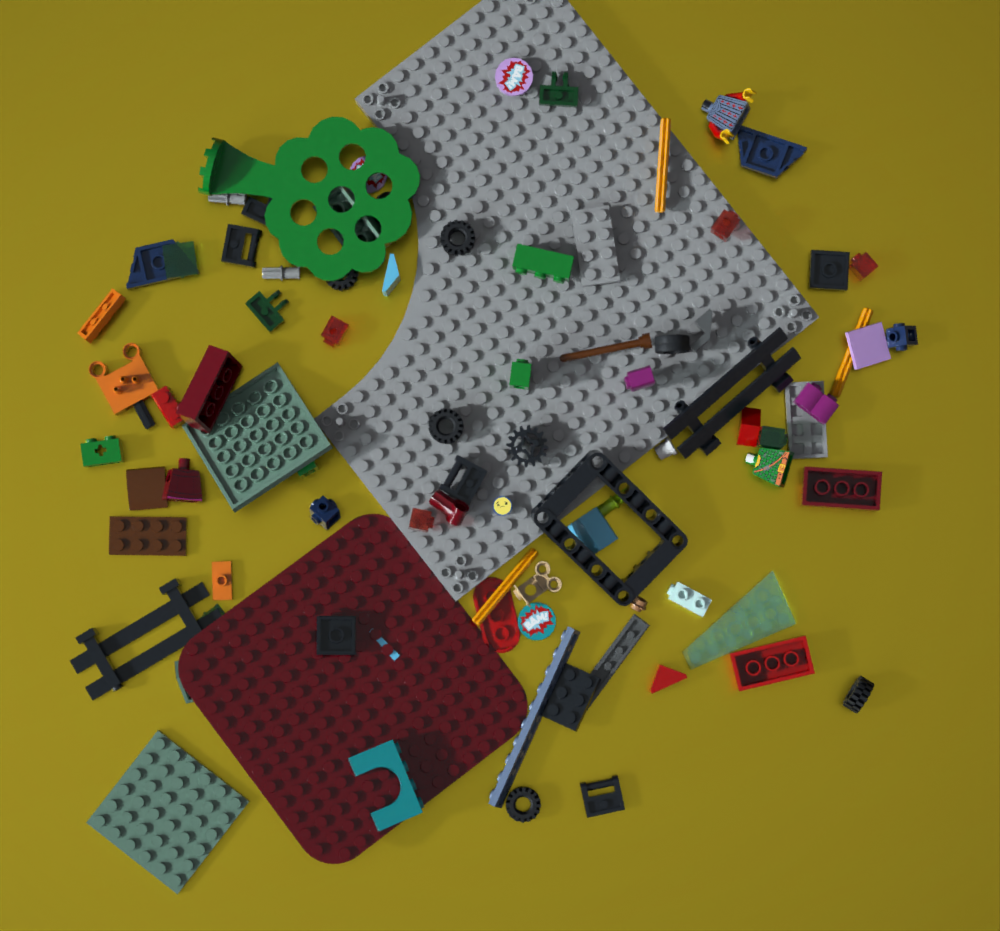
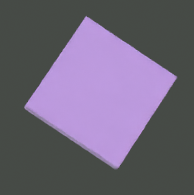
M882 322L845 332L854 369L864 368L891 359Z

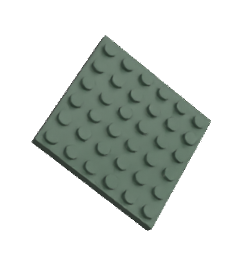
M278 362L229 394L210 434L190 427L187 423L181 425L234 512H237L333 448Z
M158 730L86 823L178 894L250 801Z

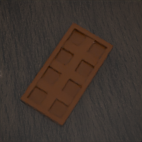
M110 516L109 555L187 556V517Z

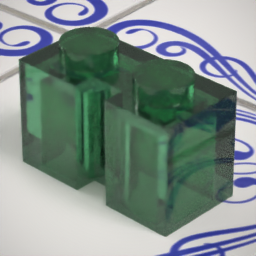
M761 426L756 448L780 450L784 445L786 446L788 434H785V429Z

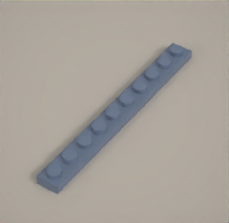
M567 627V630H564L561 635L562 641L553 653V661L545 671L544 681L538 686V694L529 706L530 712L521 724L522 730L513 742L512 752L506 757V765L504 770L498 775V783L495 789L490 793L488 804L494 807L502 808L543 717L541 714L579 637L580 632L571 627Z

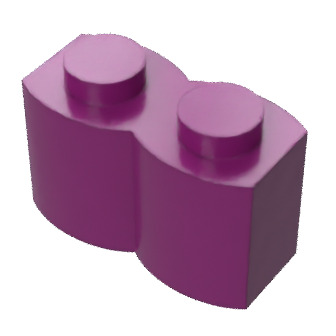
M650 365L629 371L626 374L627 376L624 377L626 388L631 389V392L651 387L655 384Z
M808 382L794 399L793 403L824 425L838 408L837 399L830 394H827V396L821 392L822 388L816 383L812 382L810 384Z

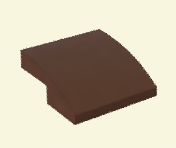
M165 466L126 470L130 511L167 508L169 506L168 501L162 500L166 481Z

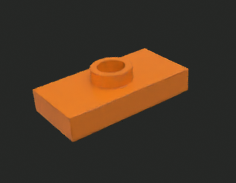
M232 561L212 562L213 600H233Z

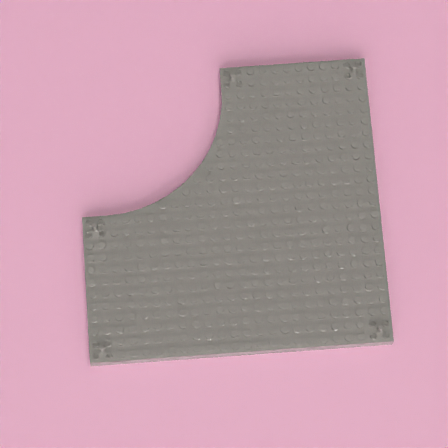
M482 0L355 98L356 104L374 127L384 129L390 133L398 144L399 153L410 158L418 167L420 186L412 197L418 231L417 270L405 316L392 342L380 360L358 384L314 419L455 601H458L544 533L531 519L532 509L589 451H600L623 472L667 437L663 428L679 415L674 409L678 401L683 400L689 406L751 352L748 347V340L750 338L757 337L763 342L777 328H782L788 339L770 354L772 355L815 322L819 316L672 131H670L665 212H655L660 124L662 118L568 0ZM520 58L531 67L533 73L532 85L523 95L507 96L497 87L495 81L496 69L505 59ZM552 71L557 74L556 86H563V74L568 72V86L579 87L577 108L539 105L540 85H551ZM609 205L620 282L582 287L571 211ZM463 220L465 223H469L474 230V247L463 256L448 254L441 244V231L450 221ZM455 231L451 234L450 240L454 245H461L465 241V235L461 231ZM517 244L574 256L569 282L565 281L562 284L554 282L553 278L549 277L539 279L534 277L535 274L527 273V275H521L516 273L512 265ZM712 310L710 340L694 353L690 349V352L680 354L655 353V337L688 335L690 337L689 344L694 343L703 335L694 322L706 311ZM642 334H650L652 348L649 349L635 347L567 362L560 361V356L563 354L638 339ZM517 359L528 360V364H532L529 390L510 388L509 386L512 362H516ZM650 365L655 380L654 386L631 392V389H627L624 382L627 372ZM440 409H451L462 418L464 425L463 433L454 443H439L430 435L428 423L434 412ZM443 419L438 427L441 433L448 434L453 430L454 425L451 420ZM528 425H530L531 430L537 427L538 434L544 432L542 439L547 438L548 440L544 445L549 446V448L543 451L547 456L540 457L541 463L536 460L534 467L531 463H528V467H525L524 462L517 465V459L511 460L514 455L507 453L511 450V447H507L506 444L512 442L508 437L515 436L513 430L520 432V426L524 430H527ZM527 433L528 438L532 440L538 439L535 435ZM521 436L516 439L514 447L520 444ZM524 438L525 445L522 447V449H526L527 452H529V455H531L530 447H532L533 444H529L526 438ZM541 446L535 448L533 452L535 457L540 452ZM522 452L517 454L523 459H528L527 455ZM457 455L488 471L470 505H468L469 511L459 526L450 524L446 520L445 514L429 504L431 497L439 489L440 485L444 484L456 462L454 459ZM595 456L592 459V465L599 464L600 456ZM462 465L450 487L451 489L456 490L468 467ZM597 476L557 518L559 520L563 519L604 487L606 483ZM447 494V495H448L449 497H451L452 499L458 500V499H456V498L450 496L449 494ZM500 496L507 497L512 502V510L505 516H500L493 510V502ZM539 513L537 516V520H544L546 518V513Z

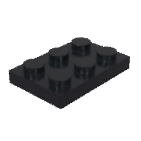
M565 663L541 716L577 732L601 679Z

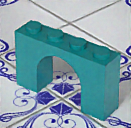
M393 739L348 758L355 777L375 768H387L393 771L400 781L398 798L392 804L371 813L378 831L423 813L422 808H424L421 798L416 797L414 792L417 788L413 779H409L406 773L409 771L405 760L401 761L399 756L402 753L398 742L394 743Z

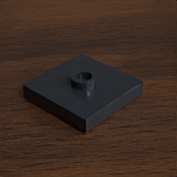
M811 250L809 289L847 291L850 252Z
M317 616L316 655H356V616Z

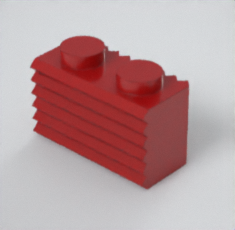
M164 386L151 395L171 428L175 429L185 423L176 414L179 401L173 394V391H171V388Z

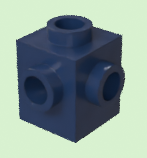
M905 323L893 324V328L886 329L888 348H896V351L908 350V346L918 345L916 326H906Z
M324 496L314 500L309 508L311 520L317 525L320 524L326 530L341 518L340 510L337 508L336 503Z

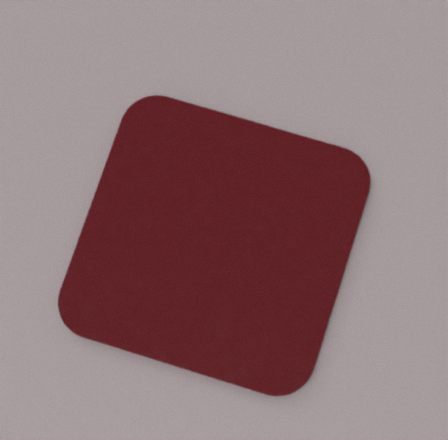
M367 514L353 519L204 628L184 646L178 663L179 678L184 689L307 854L320 862L328 864L345 863L356 858L400 824L397 823L378 831L371 816L372 812L392 804L398 798L400 781L397 775L387 768H375L355 777L348 758L392 739L394 743L398 742L402 752L399 754L401 761L405 760L409 771L406 772L408 778L413 779L417 788L414 790L416 797H420L423 805H425L517 734L521 729L523 720L527 716L528 709L527 697L522 685L498 653L495 652L492 645L489 643L488 647L484 643L480 629L472 621L459 601L453 599L393 520L380 514ZM317 616H356V655H316ZM382 637L388 644L381 646L376 640ZM393 649L400 655L395 661L389 656L392 654Z

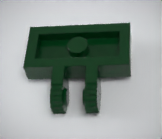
M552 71L551 85H540L539 105L577 108L579 87L568 86V72L563 74V86H556L557 74Z
M279 290L267 299L259 291L245 303L270 333L285 321L278 312L289 303L285 299L275 308L270 304L280 297L281 292Z

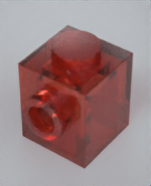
M724 209L710 232L724 242H727L739 225V216L731 210L726 211Z
M865 252L863 255L858 253L851 259L853 263L849 266V269L861 282L878 265Z
M331 316L321 334V337L324 338L323 342L331 347L334 344L339 347L350 327L349 324Z
M413 508L408 529L427 533L429 528H433L435 517H431V511Z

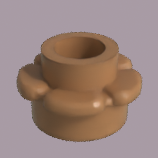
M637 596L631 602V608L641 612V610H646L648 602Z

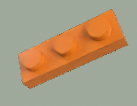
M112 288L78 331V334L91 344L98 337L103 327L109 323L114 313L122 306L126 298Z

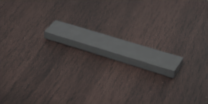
M633 614L590 674L600 678L601 681L589 707L650 626L637 615Z

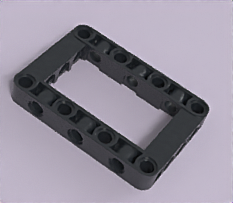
M598 450L589 451L531 511L533 522L621 606L629 605L688 543L687 536ZM595 456H600L599 464L592 465V459ZM597 476L661 538V542L651 552H647L648 555L638 565L633 567L634 569L625 579L617 577L609 567L557 518ZM627 483L626 490L619 491L620 484ZM649 509H653V516L647 518L646 512ZM545 512L546 518L542 521L537 520L538 514ZM680 535V541L673 544V538ZM569 538L573 539V544L565 547V541ZM600 565L599 571L592 573V567ZM621 591H626L627 594L624 598H618Z

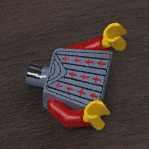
M747 88L744 92L730 93L724 96L719 95L714 103L707 99L703 102L701 110L708 112L709 129L715 138L723 140L726 144L730 143L728 138L734 140L750 111V106L746 101L754 102L751 96L756 94L755 91Z

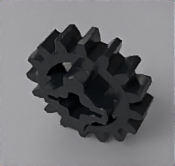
M528 425L527 430H524L520 426V432L513 430L515 436L508 437L512 442L506 444L507 447H511V450L507 453L514 455L511 460L517 459V465L524 462L525 467H528V463H531L534 467L536 460L541 463L540 457L547 456L543 451L549 448V446L544 445L548 440L547 438L542 439L544 432L538 434L537 427L531 430L530 425ZM527 433L535 435L538 439L532 440L528 438ZM521 436L520 444L514 447L516 439ZM524 438H526L529 444H533V446L530 447L531 455H529V452H527L526 449H522V447L525 445ZM541 446L540 452L535 457L533 453L535 448ZM522 452L527 455L528 459H523L517 454Z

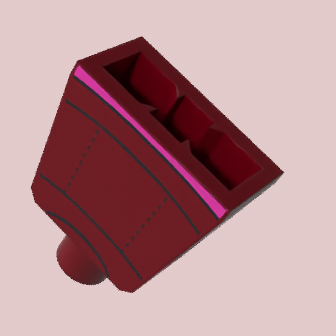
M179 458L178 469L172 468L168 470L162 500L189 503L202 502L200 472L198 470H190V459Z

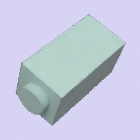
M676 582L675 585L671 584L667 591L669 600L701 617L704 616L712 601L680 582Z

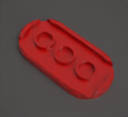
M488 577L475 587L473 601L476 613L503 580L496 577ZM511 590L506 593L480 625L484 643L488 647L490 643L495 652L498 653L511 651L520 639V629Z

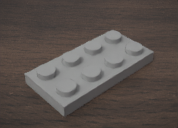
M609 205L571 211L582 287L620 282Z
M808 381L810 384L814 382L822 388L821 392L824 394V381ZM791 382L785 387L788 451L794 452L793 459L828 457L826 424H821L793 403L794 399L808 382Z

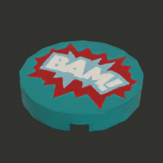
M540 602L530 603V608L526 605L520 611L518 627L527 638L543 640L554 631L556 625L555 614L546 604Z

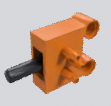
M128 343L123 348V355L132 362L109 374L106 364L94 361L89 366V373L92 377L96 378L115 415L118 416L134 407L145 429H150L155 426V422L144 401L152 398L151 395L158 391L159 387L142 357V349L135 343ZM136 348L137 354L134 357H129V349ZM97 366L103 367V372L100 375H96L94 372Z

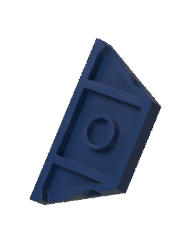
M742 125L738 131L741 167L776 179L807 151L805 146Z
M173 239L135 248L134 260L131 264L126 288L129 290L198 274L199 270Z

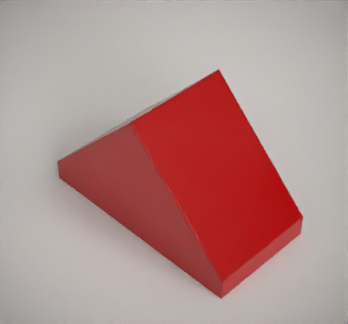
M745 407L741 410L736 445L756 447L761 424V409Z
M659 664L649 690L653 694L686 679L687 676L684 673Z

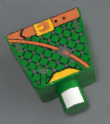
M760 448L758 455L749 452L745 462L754 466V475L778 487H784L794 452Z

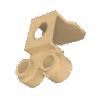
M540 561L536 564V574L518 588L514 585V594L519 600L523 598L529 608L531 607L529 603L547 589L551 592H557L562 587V582L558 577H548L550 565L545 561ZM544 565L546 572L541 573L539 567ZM552 581H556L558 583V586L556 588H552L550 586V583ZM529 584L536 587V593L532 596L525 593V587Z

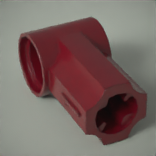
M440 489L434 493L429 501V504L445 514L446 520L455 526L461 525L469 511V506L465 502L452 499Z

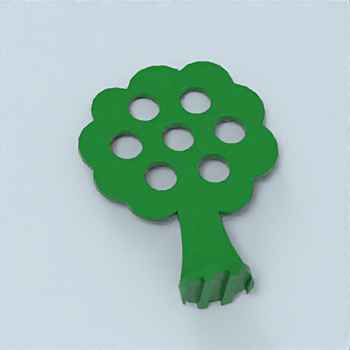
M329 117L321 120L314 126L308 138L296 137L287 140L276 154L275 165L252 158L234 148L225 140L214 137L212 138L214 142L212 148H206L204 156L207 158L206 167H200L199 175L203 177V188L198 187L199 193L208 196L245 194L271 198L272 200L266 208L265 222L270 233L279 239L282 255L289 263L297 267L308 268L315 277L323 281L343 279L352 269L361 273L377 270L383 264L386 257L385 245L398 241L407 233L411 226L412 210L408 200L416 194L420 186V173L417 165L410 158L399 153L397 142L384 129L370 127L360 130L354 122L344 117ZM351 144L362 147L366 154L364 164L355 170L344 168L340 162L342 149ZM313 157L323 159L328 167L326 177L317 183L307 181L302 174L304 163ZM377 173L387 175L392 181L390 194L382 199L371 197L366 189L368 179ZM339 187L350 189L355 197L353 207L343 213L334 211L329 204L331 192ZM301 200L312 202L317 210L315 220L306 226L296 224L291 217L293 205ZM366 216L376 218L381 224L379 237L371 242L360 240L355 232L357 222ZM328 229L339 231L344 239L341 250L333 255L323 253L318 247L320 234Z

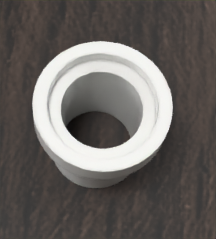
M668 437L654 448L661 460L672 454H678Z

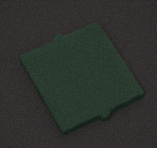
M177 241L176 244L162 245L167 279L177 277L183 279L185 276L198 275L194 241L183 243Z

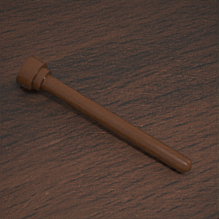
M642 334L638 339L563 354L560 356V361L567 362L635 347L649 349L652 348L650 334Z

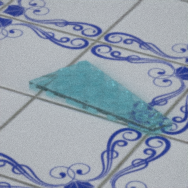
M771 571L682 652L690 670L796 624L774 572Z

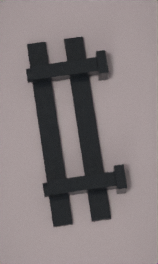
M777 328L763 342L757 337L750 338L748 340V347L751 352L689 406L683 400L675 404L674 409L679 415L668 423L663 430L672 440L688 426L693 434L677 447L685 459L698 448L708 456L721 444L714 434L769 386L780 393L794 381L786 371L801 359L796 349L792 347L776 362L770 355L788 339L782 328ZM760 363L765 371L702 425L697 417Z
M179 579L171 580L159 588L162 595H168L171 601L100 643L96 638L99 635L96 628H91L76 637L78 643L85 644L87 651L70 660L76 673L79 674L96 664L103 677L85 687L92 700L97 699L110 690L113 692L123 687L122 683L184 647L192 637L222 616L217 608L197 620L191 610V606L210 596L203 582L182 594L179 589L182 586ZM176 615H180L186 625L184 629L114 669L107 656Z

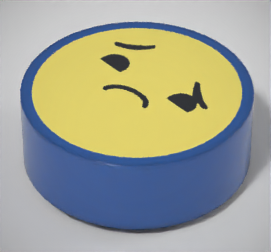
M500 496L494 500L493 510L496 514L505 516L511 512L512 502L509 498Z

